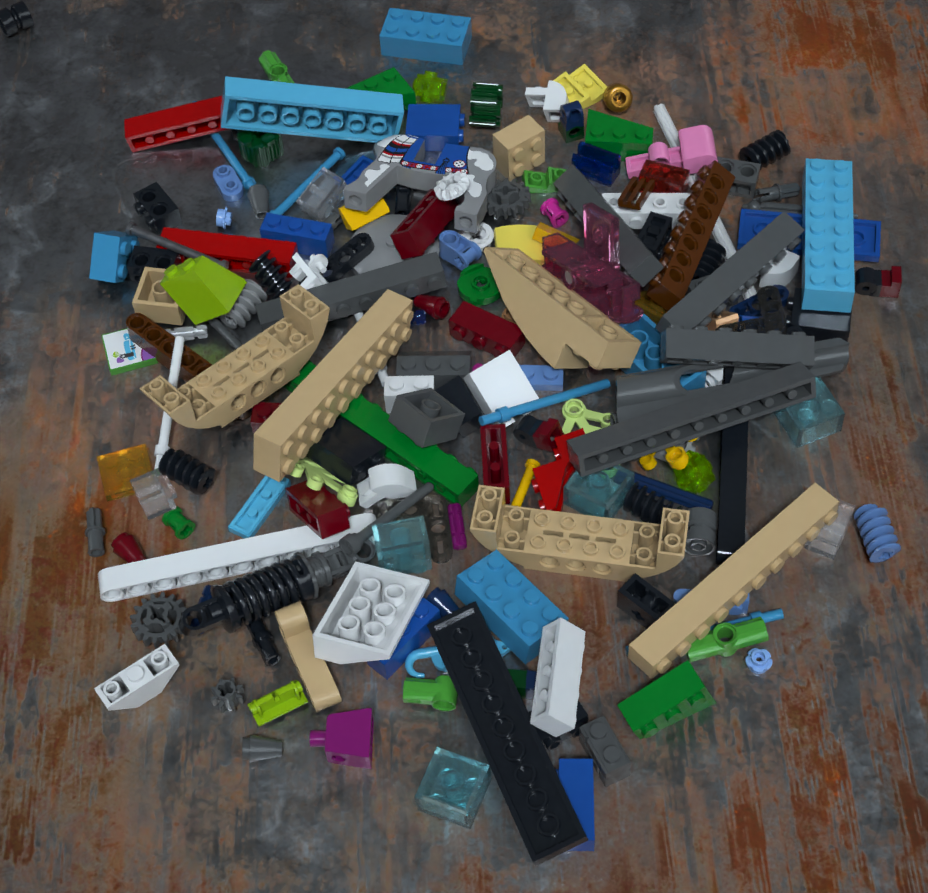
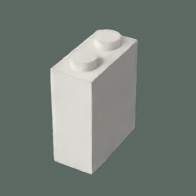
M510 350L463 378L485 415L495 412L497 408L504 406L510 408L539 399ZM511 417V420H510V421L503 422V423L495 422V423H491V425H492V424H505V426L507 427V426H509L510 424L514 423V422H515V419H514L513 417Z

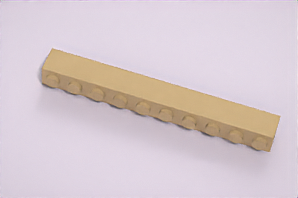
M815 482L629 644L628 658L651 679L658 673H665L677 656H684L690 650L691 644L695 640H702L709 633L710 627L716 622L721 623L728 616L731 608L735 605L737 607L740 606L747 599L749 592L753 589L758 590L765 583L767 576L772 572L776 574L780 571L790 556L793 558L798 555L808 540L812 542L825 525L830 526L838 517L837 510L840 501Z

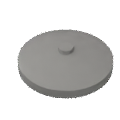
M392 214L381 216L360 227L354 233L352 238L359 233H367L374 243V250L352 268L355 275L412 259V257L402 259L390 237L408 215ZM438 237L435 238L433 244L427 247L424 255L437 251L440 259Z

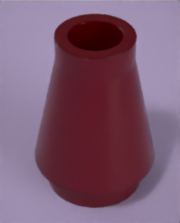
M421 294L414 298V306L434 319H444L450 310V303L445 297Z
M127 532L118 535L111 543L113 553L127 563L147 559L135 537Z

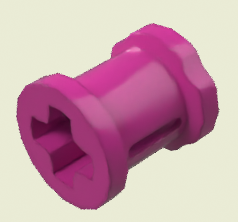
M556 198L547 199L540 207V212L550 219L551 225L554 228L561 227L569 219L568 212L560 208Z

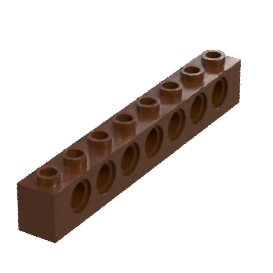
M716 160L708 166L703 165L698 171V179L690 188L692 191L691 195L685 200L683 204L685 208L677 217L678 224L671 231V239L663 248L664 255L659 262L664 268L648 282L650 286L646 295L667 311L684 298L735 179V176Z

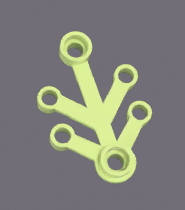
M570 399L562 407V415L566 419L562 431L564 434L572 432L575 423L579 429H584L585 434L611 426L610 423L604 422L605 420H610L611 413L588 410L581 400ZM587 420L600 422L602 428L589 425ZM620 464L613 466V468L601 470V472L606 476H613L620 469Z
M308 457L300 459L295 464L290 474L291 476L300 478L305 470L307 477L306 485L309 488L319 491L324 483L338 492L336 497L342 503H346L348 507L355 505L358 498V490L355 487L347 484L341 486L334 480L341 483L344 482Z

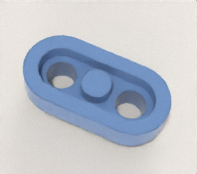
M229 165L216 167L213 171V179L223 199L229 202L240 200L244 195L243 185L233 167Z

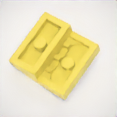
M585 64L570 75L565 71L553 80L565 88L569 102L578 100L582 109L602 100L604 91L607 88Z
M506 225L495 227L493 230L495 247L518 248L542 267L547 262L545 244L532 239L537 227L536 225Z

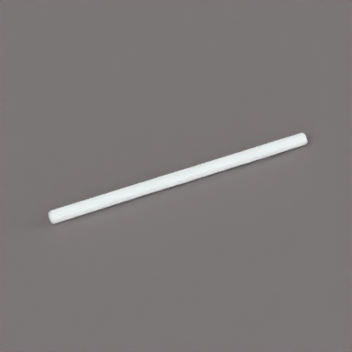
M662 103L656 104L653 112L670 147L680 146L678 131L665 105ZM681 168L691 188L698 179L697 173L685 175L684 168ZM718 217L712 234L716 242L726 249L727 254L724 259L727 261L737 251L720 217ZM754 286L749 290L746 288L741 290L744 300L757 294Z

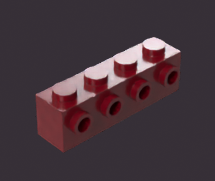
M434 189L429 190L390 235L402 259L416 258L425 254L427 247L435 242L437 235L445 230L444 227L454 219V211L456 206H459L456 199L443 201L437 198Z

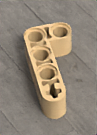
M298 601L274 611L281 635L316 713L342 702L325 660L315 658L313 634L301 602Z

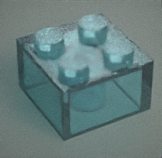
M820 377L815 378L816 398L773 412L797 448L837 433L842 429L845 412Z
M620 465L581 477L576 470L563 487V504L584 515L614 518L623 506L629 489L634 485L635 473Z
M424 516L372 525L376 555L380 568L405 574H420L432 569L430 544Z
M436 747L415 795L418 810L471 829L492 780L490 765Z

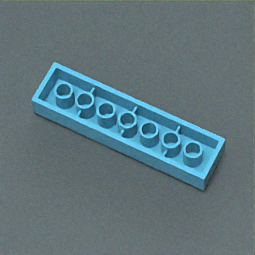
M225 76L221 103V128L372 143L399 134L404 116L402 94Z
M806 158L802 178V228L805 231L802 233L801 309L851 313L855 294L852 161Z

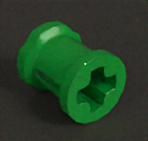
M179 506L171 507L162 517L163 524L170 526L174 530L175 536L180 540L186 539L195 530V523L183 515V510Z

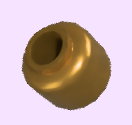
M621 83L609 85L603 94L604 104L614 112L627 110L633 100L631 90Z

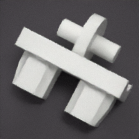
M297 252L292 258L296 264L289 273L299 282L306 275L308 276L300 284L303 288L307 290L328 283L321 275V273L327 271L326 267L328 265V259L323 254H312L309 257L310 261L308 259L304 260Z

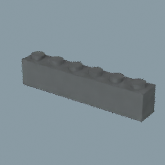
M670 325L661 333L660 363L780 369L798 362H802L807 369L815 366L814 336H806L805 332H792L791 335H784L778 330L757 333L755 329H744L742 332H733L732 328H719L718 331L708 330V327L705 326L684 329L682 325Z

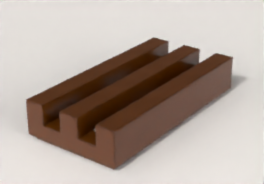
M633 176L619 197L618 206L640 210L654 189L655 180L650 179L649 182H646V178H641L640 181H637V177ZM644 188L643 192L639 196L641 189Z

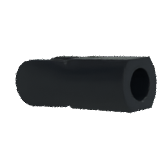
M397 184L394 214L408 215L410 213L412 188Z

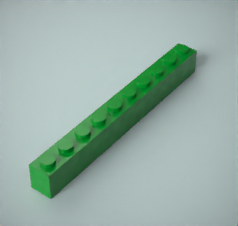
M309 359L299 371L300 375L283 387L292 393L316 365ZM362 394L358 398H354L349 403L347 410L344 413L341 412L336 420L340 417L345 418L385 445L384 457L393 464H399L414 471L415 479L422 484L431 482L434 485L433 491L453 504L459 503L462 507L477 492L479 478L473 468L465 467L458 462L456 457L452 454H446L436 444L423 448L417 446L412 439L398 431L388 421L389 414L384 412L378 404L366 400Z

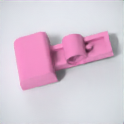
M707 125L680 129L678 131L680 146L668 148L663 142H655L649 146L648 153L626 157L628 178L631 179L633 176L642 177L684 168L685 175L698 173L703 165L708 166L714 160L718 162L712 129Z

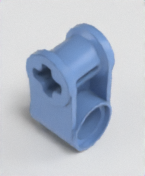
M445 230L439 235L440 257L456 266L459 270L467 268L471 262L482 257L480 247L456 231Z

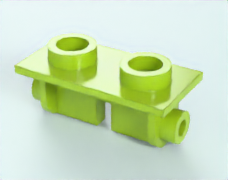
M292 680L289 684L258 699H254L247 705L258 727L308 703V700L303 693L301 683L297 680Z

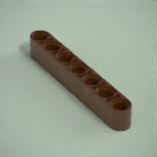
M134 313L129 315L126 319V326L130 340L170 370L175 337L144 314ZM184 344L179 377L188 382L212 366V364ZM249 409L236 419L245 420L252 415L253 409Z

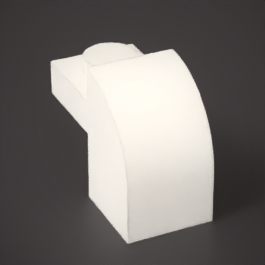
M549 80L547 88L540 86L526 87L525 96L529 107H543L547 122H560V106L570 103L565 88L560 83Z
M787 250V255L778 264L774 261L771 264L773 267L765 276H757V278H760L759 287L767 289L773 285L786 286L790 283L798 272L800 256Z
M393 463L380 464L369 468V477L357 484L359 505L366 509L383 498L400 503L417 490L414 471Z

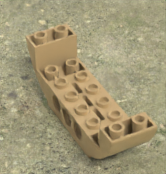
M297 284L279 296L284 318L176 389L159 375L142 386L140 391L172 419L185 427L204 429L220 425L223 428L300 375L299 371L308 362L324 334L330 308L301 285Z
M478 485L470 532L485 548L492 552L497 549L508 561L522 565L524 569L627 582L635 573L641 578L655 576L670 570L683 560L690 511L663 507L661 524L505 505V488Z

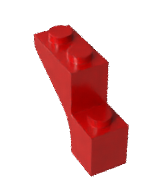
M583 428L555 437L557 448H554L553 452L556 461L532 469L535 478L531 479L535 494L541 493L542 499L538 500L540 509L562 512L569 480L576 471L569 459L567 440L584 435Z

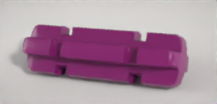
M450 503L447 509L453 549L457 551L464 550L467 547L461 505L459 503Z

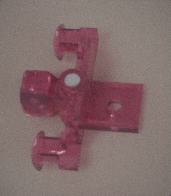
M592 202L584 204V248L558 232L542 237V255L544 256L542 267L558 279H562L568 289L574 290L607 315L610 320L620 324L634 323L642 318L644 311L641 307L635 305V300L640 299V283L620 271L619 218Z

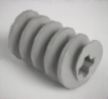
M245 279L247 283L230 312L219 316L220 320L231 329H236L237 326L244 328L246 326L245 321H250L252 319L251 314L254 315L257 312L255 304L262 303V301L265 302L268 299L262 287L251 279Z

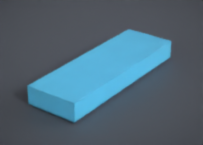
M265 475L229 524V532L244 539L254 537L286 493L285 488L291 486V480L284 477L278 482Z

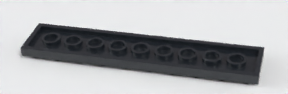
M476 601L428 624L427 627L533 864L537 866L588 841L535 726L530 724L531 717Z

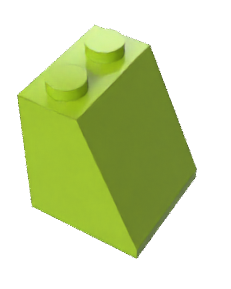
M202 255L194 259L188 258L177 266L173 264L168 267L164 272L165 276L160 285L191 321L197 325L229 313L247 282L242 277Z

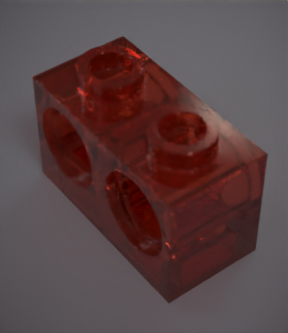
M646 159L639 174V181L641 178H646V182H649L650 179L655 180V187L651 193H687L690 170Z

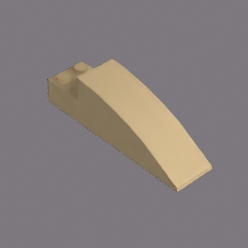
M484 248V254L501 297L514 321L536 351L554 369L588 368V366L596 370H602L603 368L614 370L631 368L642 343L640 340L520 249Z

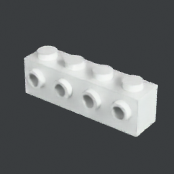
M602 193L605 200L631 229H642L651 211L672 217L673 229L678 224L677 217L685 208L682 204L691 195V193H650L642 208L635 210L618 206V199L622 193Z
M563 618L543 626L530 720V724L554 737L575 729L582 659L585 649L586 631Z

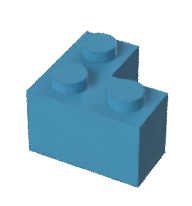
M115 230L94 232L89 279L111 283L124 282L128 274L127 259L130 258L134 245L140 246L138 237L135 235L129 236L125 232Z

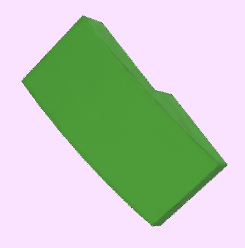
M548 167L546 173L524 170L522 181L525 187H529L530 193H555L558 191V188L553 183L567 169Z

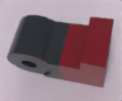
M892 266L891 270H874L870 267H863L855 272V291L858 294L898 298L902 284L901 266Z
M525 415L513 431L515 438L520 442L549 452H553V449L557 448L555 439L552 442L550 437L555 438L564 435L558 419L549 418L548 421H543L531 415Z

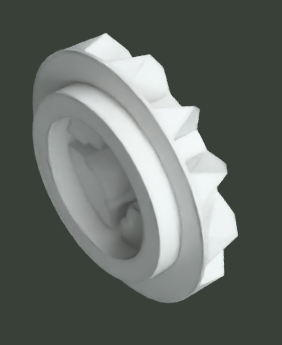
M457 171L453 174L450 172L449 175L442 176V180L436 182L435 194L438 199L443 201L456 199L468 189L470 179L466 173Z
M484 222L481 223L477 233L458 231V234L475 242L481 251H483L484 247H490L491 242L494 241L493 229ZM472 236H480V239L475 238L474 240H472Z

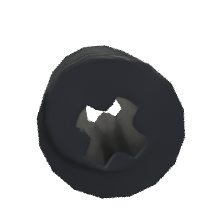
M776 130L749 144L747 147H743L740 149L739 154L741 161L761 164V170L762 167H767L769 163L776 162V159H782L783 155H789L791 150L785 134L780 130Z
M709 238L692 280L708 276L720 267L723 258L727 254L726 249L721 244Z
M268 250L254 260L249 268V272H257L254 277L255 280H262L260 286L262 288L269 287L266 294L268 296L275 294L272 299H276L290 290V286L294 281L293 279L284 280L288 273H279L282 265H273L276 257L268 259L267 256L271 252Z
M168 449L162 456L158 466L161 475L167 476L168 479L175 481L178 485H182L186 490H190L195 495L205 493L216 475L214 468H208V465L205 463L200 464L197 458L193 459L190 454H185L181 449L176 452L174 449Z
M636 482L626 494L623 509L626 512L632 511V515L634 517H641L643 522L649 521V523L661 524L663 507L673 509L674 502L671 500L667 505H664L665 496L662 495L658 500H655L657 494L655 490L647 495L648 486L645 485L638 490L639 482Z

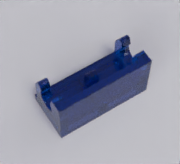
M580 141L577 148L578 153H573L572 164L587 179L611 187L620 174L621 155Z

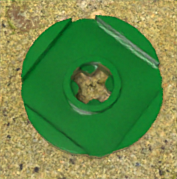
M484 264L470 265L460 273L457 288L460 297L464 301L481 307L502 298L491 269L484 267ZM480 282L481 284H485V286L479 287L477 286V283Z

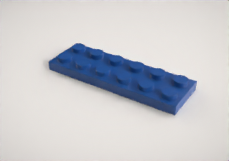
M741 209L737 249H741L782 212ZM787 213L802 227V214ZM853 219L854 260L879 262L881 221ZM802 241L793 251L790 249L788 251L802 255Z

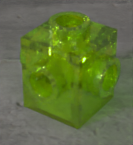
M425 70V74H417V78L413 81V90L416 96H420V101L433 103V99L444 101L448 79L437 77V72Z
M688 450L686 453L689 459L686 467L682 470L673 469L677 477L676 482L682 490L699 494L705 491L716 478L712 472L713 467L705 456Z

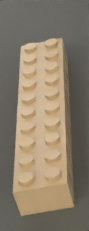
M387 289L254 433L253 470L278 482L286 474L292 473L295 464L300 459L306 457L309 448L314 443L320 441L325 430L334 425L340 413H344L347 410L349 403L354 398L359 397L363 387L373 381L379 369L382 370L387 360L392 355L395 356L402 343L409 340L412 334L410 324L414 315V311H412L413 300Z

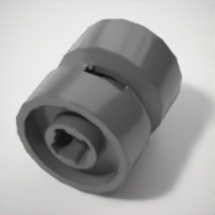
M705 507L687 509L690 511L685 552L695 556H705L713 553L716 547L717 514Z

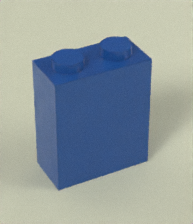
M408 104L405 134L425 139V151H442L446 143L455 145L464 143V129H461V127H465V113H461V104Z

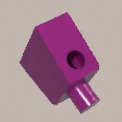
M372 708L329 714L327 716L326 730H310V747H325V755L330 763L372 769L374 734Z

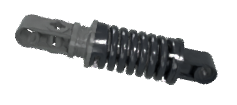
M368 539L363 542L361 549L365 551L366 558H361L357 554L353 557H348L342 552L340 546L324 554H321L319 551L314 552L307 558L304 554L296 552L291 556L290 560L285 558L280 563L275 562L270 567L265 566L261 570L253 571L251 574L247 573L242 578L237 577L223 585L215 584L210 589L211 599L188 607L183 612L179 620V629L184 635L191 637L222 625L231 634L241 628L242 621L244 624L249 625L252 623V619L259 621L262 619V616L269 617L271 612L275 614L274 611L299 600L302 602L310 599L314 600L318 598V588L329 587L332 585V580L348 575L355 561L368 564L375 555V545ZM186 617H196L199 621V626L192 627L188 625Z

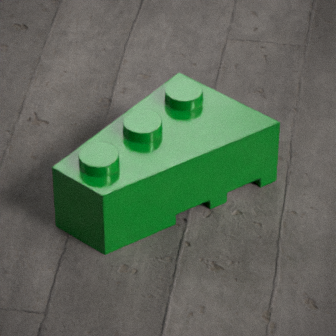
M394 67L345 88L402 94L404 110H408V104H416L415 91Z
M588 109L585 160L626 162V157L648 153L649 146L653 144L654 128Z
M689 660L620 702L617 706L634 734L641 740L649 738L658 731L716 704V701Z

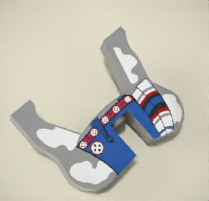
M397 134L384 138L374 144L376 159L362 171L357 180L346 185L344 188L345 208L367 212L396 184L413 188V196L424 197L430 189H434L437 186L436 182L442 180V176H447L450 172L454 174L457 171L466 173L470 179V185L458 197L460 205L456 206L454 211V229L477 233L487 212V196L496 185V158L491 152L482 148L446 143L436 164L423 162L425 158V139L408 134Z

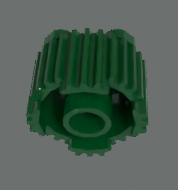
M473 82L470 97L471 115H469V126L500 128L501 108L503 107V85Z
M238 130L237 140L241 157L244 160L246 159V162L250 161V164L253 163L255 168L258 166L266 168L270 161L274 162V159L283 156L284 145L281 134Z

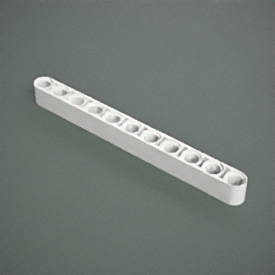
M372 513L350 516L348 518L349 529L321 539L306 525L104 568L98 572L100 598L106 602H114L251 573L255 570H261L265 566L270 567L275 562L280 563L285 558L290 560L291 556L296 552L304 554L306 558L317 551L324 554L338 547L339 540L349 533L357 534L374 522L376 516ZM376 532L368 540L377 545L381 541L380 532Z

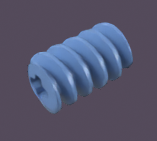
M866 504L859 507L853 516L855 521H857L856 524L860 530V536L866 547L867 555L870 557V562L880 563L900 552L901 546L896 543L898 538L897 535L893 534L894 527L890 525L891 520L887 517V509L878 508L876 504Z

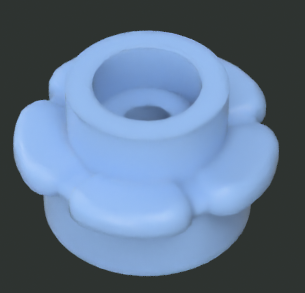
M227 207L225 209L218 208L216 226L226 229L227 225L231 226L232 212H228Z
M753 648L748 651V656L745 657L746 665L755 674L765 673L771 668L773 661L770 659L771 654L766 649Z

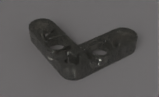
M765 286L758 290L760 318L724 324L717 327L715 331H718L719 328H732L733 332L755 329L757 333L778 330L785 335L787 324L778 288L775 286ZM771 310H777L776 312H773V313H767L768 311H771Z
M426 495L413 505L417 508L414 514L403 512L386 525L426 521L431 560L435 563L443 564L452 558L453 550L447 502L442 495ZM406 497L378 501L373 507V514L376 516V519L382 516L383 510L389 511ZM433 504H438L439 515L434 516ZM436 524H441L445 527V530L441 533H435L431 528ZM440 541L443 543L444 553L442 554L438 553L437 542Z

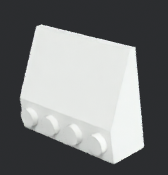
M355 561L312 635L315 658L337 664L390 659L424 596L430 580Z

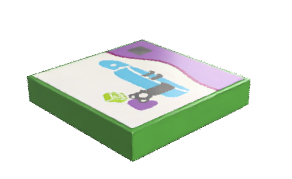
M127 328L101 335L111 376L158 364L155 357L130 340Z

